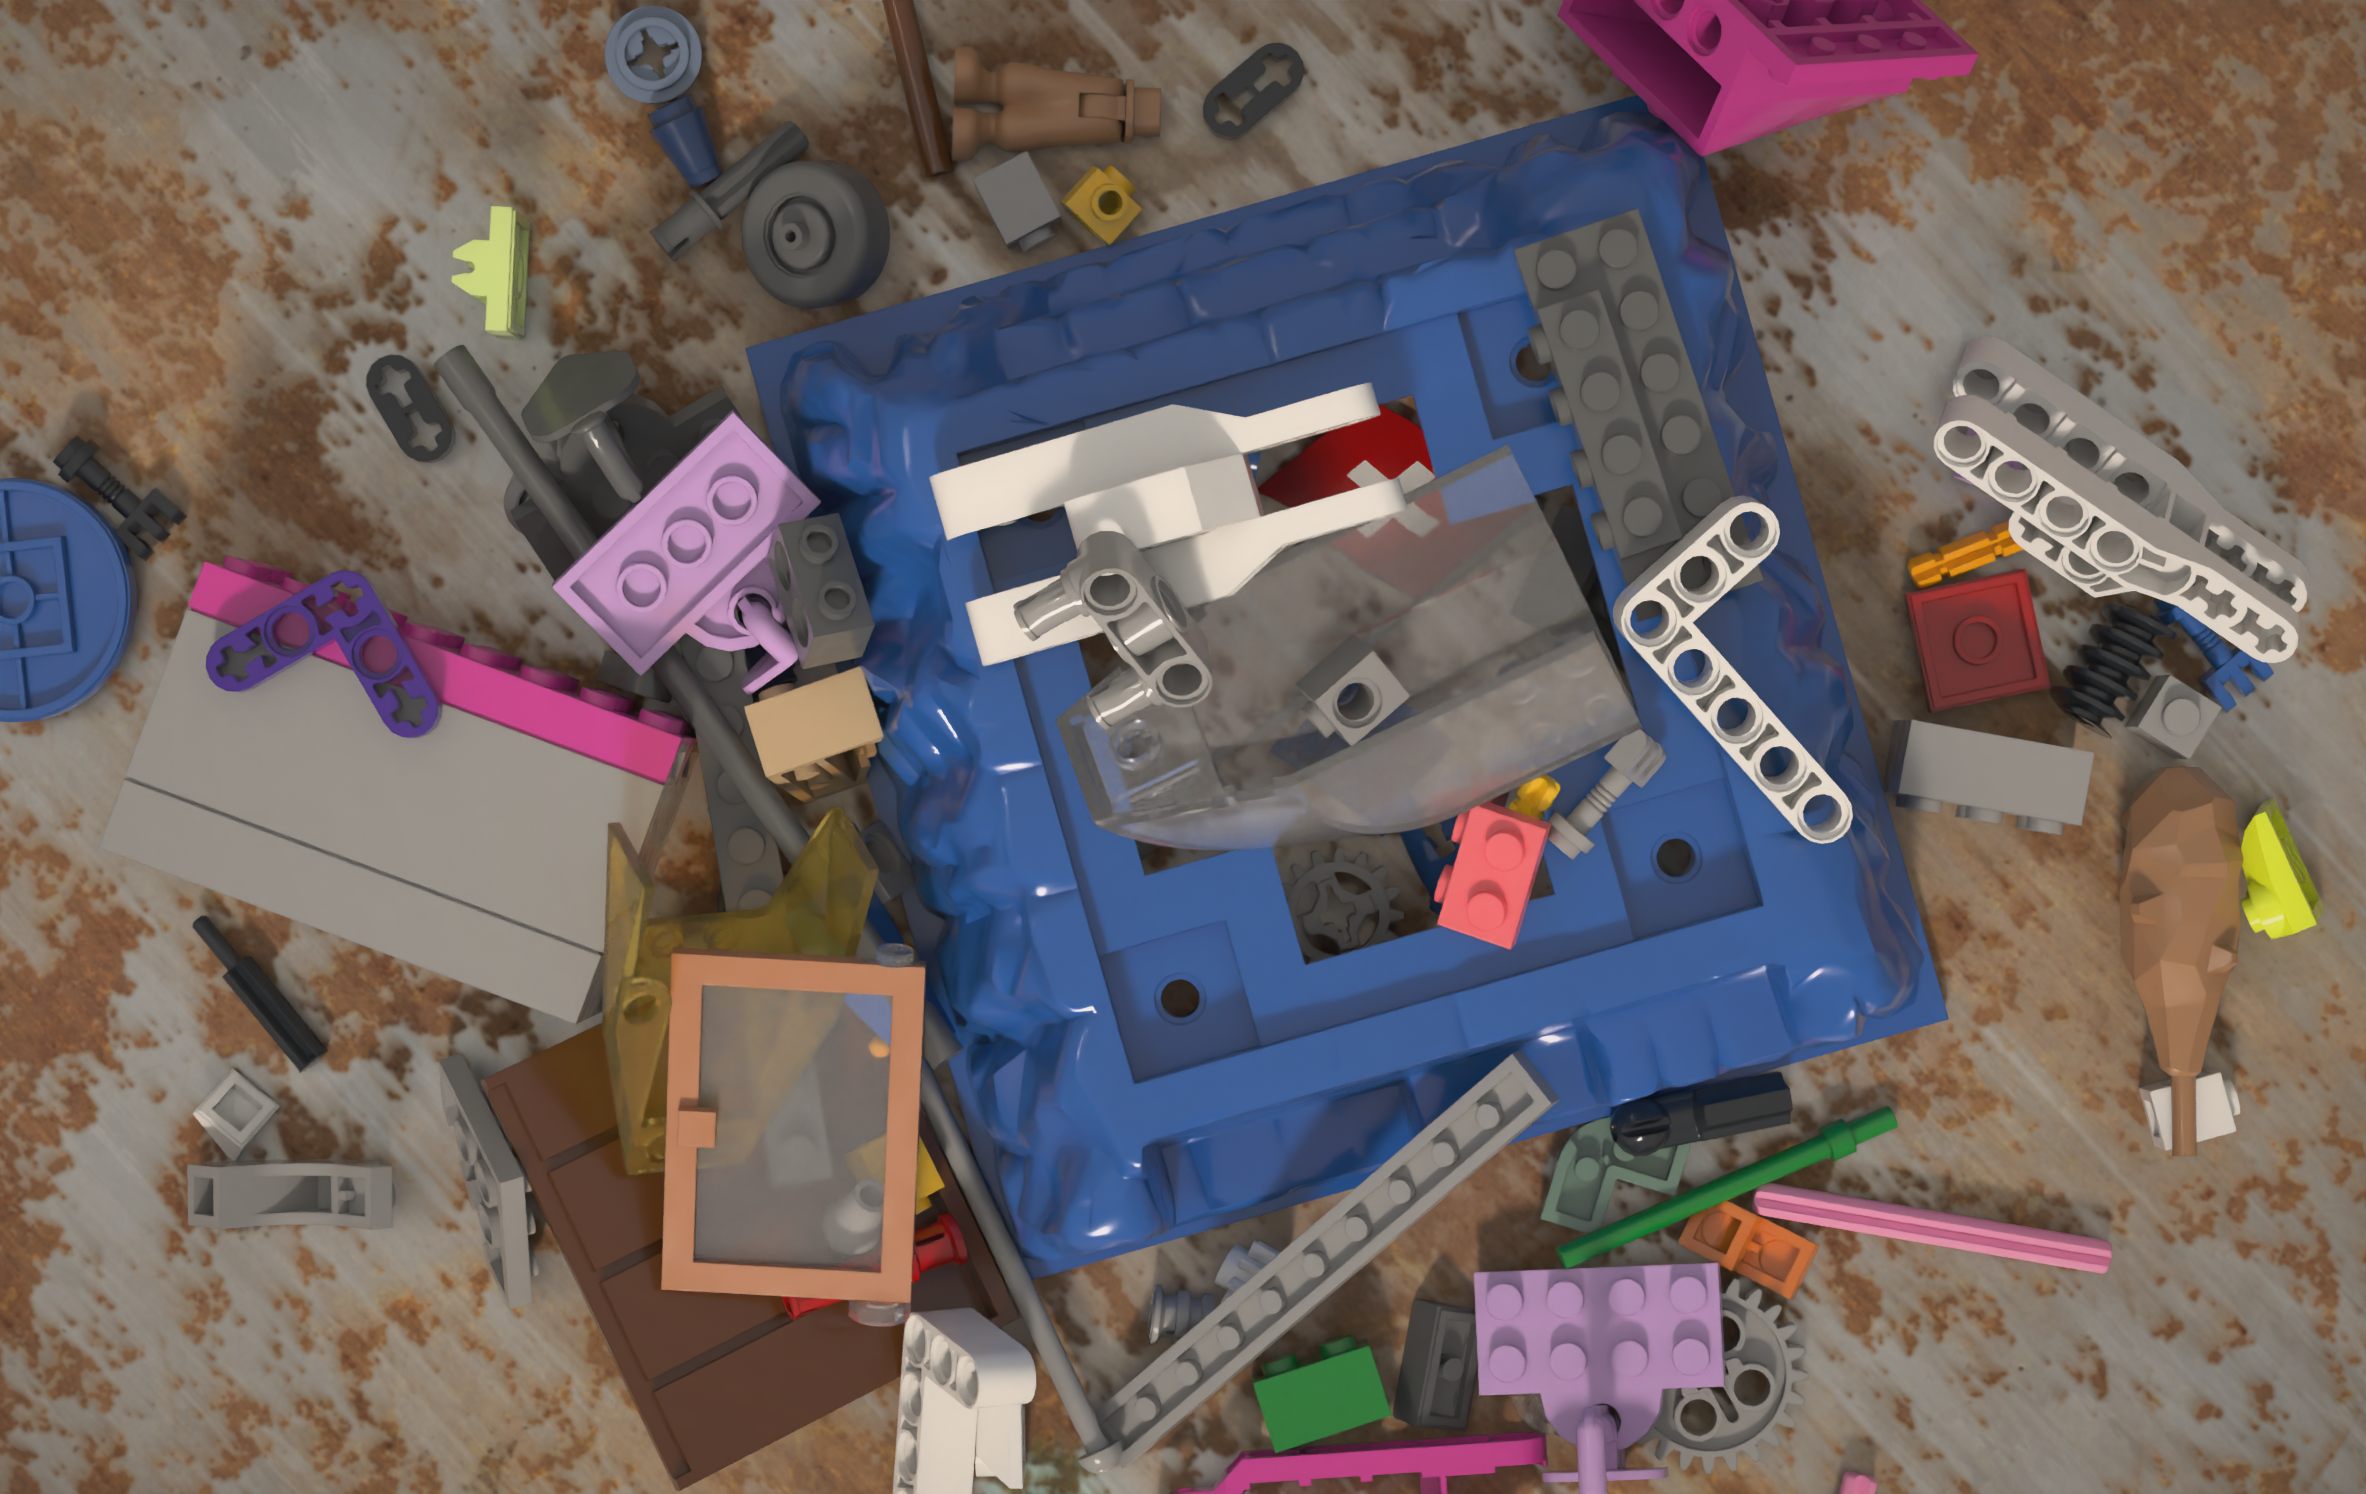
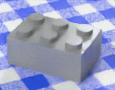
M1894 720L1883 788L1885 793L1897 794L1896 807L1941 813L1942 803L1957 805L1955 817L2002 824L2003 814L2017 816L2015 828L2062 835L2064 824L2082 826L2095 752L1917 720Z

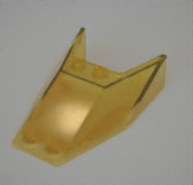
M830 807L771 900L763 907L755 910L648 918L656 887L621 823H608L602 1033L623 1163L628 1175L665 1172L669 1016L672 1008V998L670 995L671 953L673 947L855 957L880 869L842 807ZM703 985L699 1107L717 1108V1130L715 1148L698 1147L697 1168L741 1164L745 1161L838 1018L845 993Z

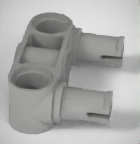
M1100 531L1089 535L1081 542L1077 550V558L1067 563V568L1060 571L1059 579L1013 605L1015 609L1014 616L1018 625L1032 641L1039 639L1041 635L1080 614L1085 617L1091 615L1105 632L1119 656L1125 662L1132 665L1133 668L1122 673L1119 677L1086 694L1091 714L1105 730L1151 704L1160 706L1165 703L1176 708L1196 705L1208 696L1212 688L1209 650L1204 632L1184 608L1171 585L1156 573L1133 542L1124 534L1115 531ZM1105 573H1116L1111 576H1102Z

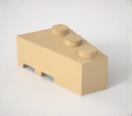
M860 666L796 689L793 683L768 688L758 694L759 702L744 707L766 778L805 804L863 784L871 766L869 757L875 756L877 752L875 743L882 741L884 737L864 673Z

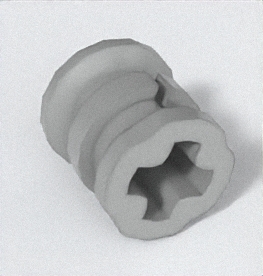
M1155 1284L1151 1294L1147 1336L1149 1345L1155 1346L1160 1337L1171 1338V1343L1175 1344L1214 1310L1215 1296L1210 1293H1204L1201 1298L1190 1297V1291L1177 1290L1176 1296L1165 1295L1162 1285Z

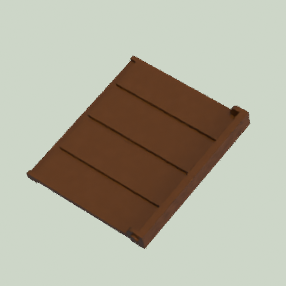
M794 936L797 954H805ZM703 985L699 1107L717 1108V1130L715 1148L698 1147L694 1260L827 1267L835 1262L882 1246L881 1229L878 1241L870 1249L857 1253H844L830 1245L825 1237L822 1226V1216L827 1205L855 1187L858 1183L843 1153L887 1130L890 1052L884 1056H876L871 1052L869 1040L877 1032L838 993L804 991L835 1176L773 1187L739 987ZM669 990L499 1071L480 1082L675 1490L681 1491L901 1377L905 1321L912 1312L970 1307L1002 1331L1003 1326L1021 1317L921 1109L919 1135L945 1187L928 1195L932 1206L916 1215L915 1230L937 1222L939 1214L944 1212L951 1213L963 1235L968 1261L966 1264L958 1267L951 1262L920 1274V1280L913 1283L911 1287V1303L842 1300L802 1315L799 1319L792 1320L784 1307L781 1296L661 1290L670 1016Z

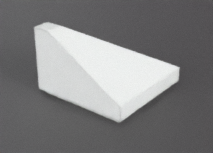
M232 1068L196 1108L193 1115L224 1153L233 1161H237L280 1106Z

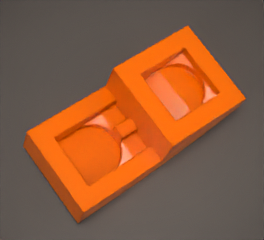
M1729 1200L1690 1216L1677 1243L1791 1300H1794L1820 1245Z

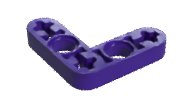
M340 570L329 574L221 637L210 647L206 656L208 676L217 687L225 691L246 692L255 689L336 641L384 724L392 733L401 737L419 738L431 733L438 726L442 717L440 697L381 595L368 577L355 571ZM343 582L347 588L351 589L360 587L363 596L356 601L359 612L352 616L347 610H338L325 617L324 619L333 626V629L324 634L320 617L306 602L316 597L317 606L324 608L339 597L335 587ZM289 613H297L303 616L310 628L307 642L301 648L295 650L283 648L277 642L275 636V626L278 620ZM260 629L265 647L277 657L278 661L269 666L267 656L260 655L245 666L246 672L249 675L246 679L242 680L238 675L233 674L225 676L221 667L229 662L226 651L232 647L237 653H245L259 646L260 644L251 634ZM376 636L389 638L395 644L397 650V659L394 666L383 673H375L369 670L362 659V650L365 643ZM408 667L414 678L413 680L401 682L411 698L418 699L424 697L428 704L420 712L424 722L418 727L411 720L400 722L397 719L396 712L402 709L403 704L395 689H389L384 696H382L378 689V684L396 680Z

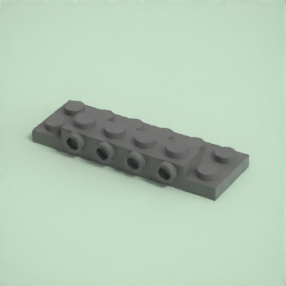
M1638 208L1515 249L1512 252L1536 325L1527 328L1534 355L1539 365L1550 363L1557 384L1556 388L1548 390L1553 412L1560 427L1571 425L1578 446L1577 450L1569 452L1572 468L1581 489L1592 487L1599 508L1598 512L1590 514L1592 527L1601 550H1613L1625 588L1717 506L1727 499L1735 497ZM1740 514L1731 523L1730 537L1734 544L1746 545L1751 543ZM1696 556L1685 562L1680 572V580L1684 588L1696 589L1703 586L1709 580L1712 571L1709 559L1704 556ZM1759 565L1753 568L1728 592L1762 581L1763 577ZM1648 600L1638 604L1633 609L1638 623L1662 615V608L1659 602Z

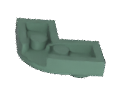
M1611 1117L1593 1120L1576 1130L1560 1150L1539 1218L1584 1233H1590L1602 1228L1616 1179L1675 1196L1691 1143L1659 1149L1648 1156H1633L1624 1152L1613 1140L1610 1132Z

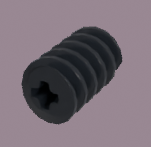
M2106 603L2101 613L2111 626L2092 624L2088 632L2098 647L2082 644L2078 646L2075 652L2086 668L2066 665L2062 674L2072 688L2053 686L2049 695L2057 706L2070 718L2085 728L2103 737L2112 739L2101 722L2104 718L2123 722L2125 716L2115 705V700L2117 698L2134 702L2137 700L2138 695L2127 681L2130 677L2149 681L2151 675L2140 662L2142 657L2162 660L2164 654L2153 642L2154 638L2159 636L2174 640L2177 633L2160 620L2132 605L2125 604L2123 606Z

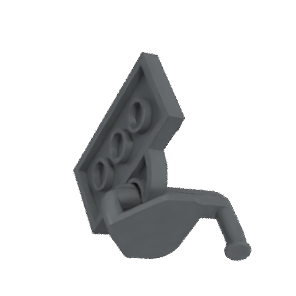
M611 351L571 354L561 358L553 366L522 410L521 416L534 441L547 443L557 440L556 461L563 477L558 483L599 539L732 410L743 420L723 386L718 387L673 415L668 416L654 401L633 394L639 385L640 374L628 352ZM614 421H616V422L619 423L618 428H617L616 424L614 423ZM531 498L510 511L515 523L555 581L576 560Z

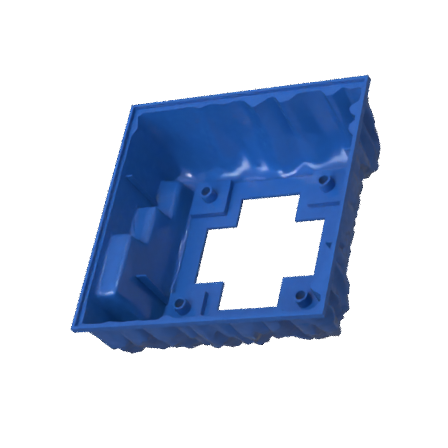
M1635 95L745 348L774 451L821 500V503L809 514L810 518L839 513L875 626L863 656L836 662L835 666L838 674L860 666L870 691L884 737L882 741L875 743L876 755L869 757L871 766L867 773V779L879 821L882 820L913 869L916 885L900 895L920 965H926L925 978L955 1028V1036L964 1047L957 1055L948 1060L976 1162L1031 1280L1354 1189L1507 1057L1519 1050L1524 1052L1560 1100L1509 1144L1611 1116L1620 1104L1646 1096L1653 1097L1741 1079L1949 1019L1705 158L1696 153L1664 120L1654 116L1648 110V104L1640 96ZM1638 208L1735 497L1746 496L1754 498L1765 505L1776 516L1780 529L1776 547L1758 564L1763 580L1725 593L1698 617L1693 624L1847 796L1852 805L1853 818L1850 828L1843 837L1836 841L1820 844L1809 841L1801 835L1616 627L1613 618V608L1616 599L1625 589V585L1613 550L1602 551L1596 539L1590 514L1598 512L1599 508L1592 487L1581 489L1574 474L1569 452L1577 450L1578 446L1571 425L1560 427L1553 412L1548 390L1556 388L1557 384L1552 369H1550L1547 378L1540 381H1530L1525 379L1516 367L1518 352L1523 348L1531 347L1527 328L1536 325L1512 254L1513 250ZM1371 382L1378 405L1412 396L1447 520L1572 485L1641 729L1666 750V760L1642 788L1632 782L1620 797H1616V801L1612 802V806L1607 807V812H1603L1602 818L1587 834L1595 843V846L1588 854L1581 851L1572 860L1547 838L1543 858L1554 894L1528 901L1517 942L1511 950L1443 926H1438L1305 964L1270 840L1148 875L1144 874L1104 729L1094 719L1087 704L1088 698L1086 694L1092 690L1078 640L983 667L965 603L1060 575V571L1067 568V563L1077 558V549L1065 507H1059L1055 515L1044 522H1035L1027 517H1023L1009 525L981 529L947 541L929 477L947 470L1172 404L1246 418L1334 391ZM1743 512L1741 515L1752 542L1759 535L1761 528L1760 518L1756 512ZM1632 611L1630 617L1631 627L1635 632H1650L1661 622L1662 615L1637 623ZM1690 649L1677 657L1673 667L1677 680L1689 681L1701 674L1705 666L1703 652L1697 649ZM1737 697L1723 702L1717 713V722L1720 728L1732 729L1744 722L1748 713L1746 700ZM1618 741L1518 769L1522 783L1531 771L1539 770L1560 784V791L1551 807L1547 811H1542L1545 815L1543 821L1548 822V819L1555 811H1558L1567 818L1584 798H1587L1586 795L1591 793V789L1595 788V785L1599 783L1602 776L1612 766L1604 757ZM1772 747L1765 752L1760 762L1763 776H1778L1788 768L1791 757L1787 747ZM1821 794L1809 799L1803 810L1805 823L1815 825L1828 819L1833 809L1831 796ZM1677 838L1687 845L1690 851V862L1682 873L1668 876L1658 866L1657 853L1664 842ZM1174 980H1187L1199 992V1002L1196 1008L1186 1015H1174L1167 1011L1162 1004V991L1168 983Z

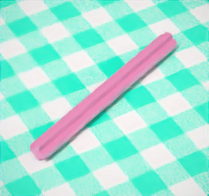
M1767 1183L1755 1188L1752 1193V1211L1757 1215L2101 1274L2108 1271L2112 1257V1245L2103 1239L1775 1183Z

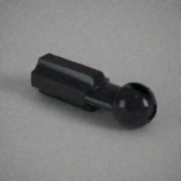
M1776 1071L1653 1097L1646 1096L1620 1104L1611 1117L1610 1132L1615 1143L1624 1152L1633 1156H1648L1659 1149L1790 1124V1115L1793 1110L1791 1092L1783 1079L1782 1072Z

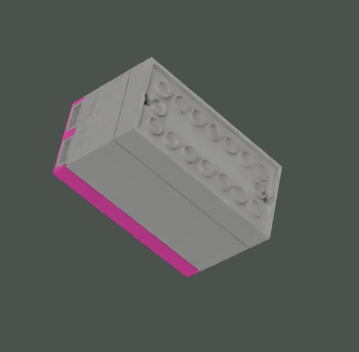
M229 555L225 556L223 565L204 561L188 604L191 609H186L125 776L128 779H123L98 848L573 1024H578L603 1012L627 948L625 944L629 943L685 792L687 781H689L699 754L696 735L691 734L692 727L685 718L662 710L641 709L640 714L634 712L636 700L606 689L582 687L581 691L578 692L576 690L580 682L579 679L546 667L544 669L523 665L522 669L519 670L523 660L520 657L489 646L464 643L465 637L433 625L428 626L407 622L408 616L390 609V613L433 684L442 703V717L438 726L428 735L419 738H407L390 731L384 724L336 641L255 689L246 692L225 691L217 687L208 676L206 656L210 647L221 637L310 585L292 579L293 573L260 561L258 563L253 560L235 558ZM337 590L339 595L337 600L324 608L317 606L316 597L306 602L320 617L324 634L333 629V626L324 619L325 617L338 610H347L352 616L359 612L356 602L350 600L351 595ZM289 613L278 620L275 626V636L277 642L283 648L295 650L301 648L307 642L310 628L303 616L297 613ZM260 629L251 634L258 641L259 646L245 653H237L232 647L226 651L229 662L221 667L225 676L233 674L238 675L242 680L246 679L249 675L246 672L245 666L260 655L267 656L269 666L278 661L277 657L265 647ZM385 636L371 638L365 643L362 650L364 664L375 673L388 671L394 666L397 659L395 644ZM408 667L396 680L378 684V689L382 696L389 689H395L403 704L402 709L396 712L397 719L400 722L411 720L418 727L424 722L420 712L428 704L424 697L418 699L411 698L401 682L413 680L414 678Z

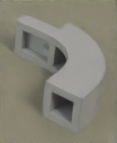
M286 1159L187 1164L189 1226L215 1229L267 1225H334L370 1230L393 1228V1208L396 1202V1190L392 1181V1166L379 1165V1161Z

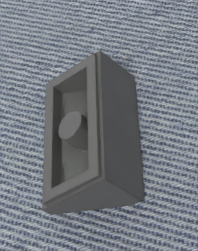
M1414 1300L1393 1407V1417L1395 1419L1418 1427L1466 1432L1478 1367L1475 1309L1428 1300Z

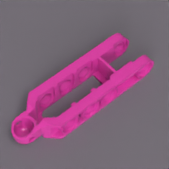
M1517 1432L1294 1447L1275 1453L1274 1449L1241 1451L1217 1478L1213 1486L1183 1488L1172 1491L1169 1494H1244L1247 1490H1250V1486L1253 1483L1295 1480L1299 1482V1486H1310L1313 1479L1352 1476L1359 1477L1361 1482L1373 1481V1475L1411 1472L1419 1473L1421 1494H1447L1446 1476L1495 1473V1467L1540 1464L1543 1467H1547L1546 1434Z

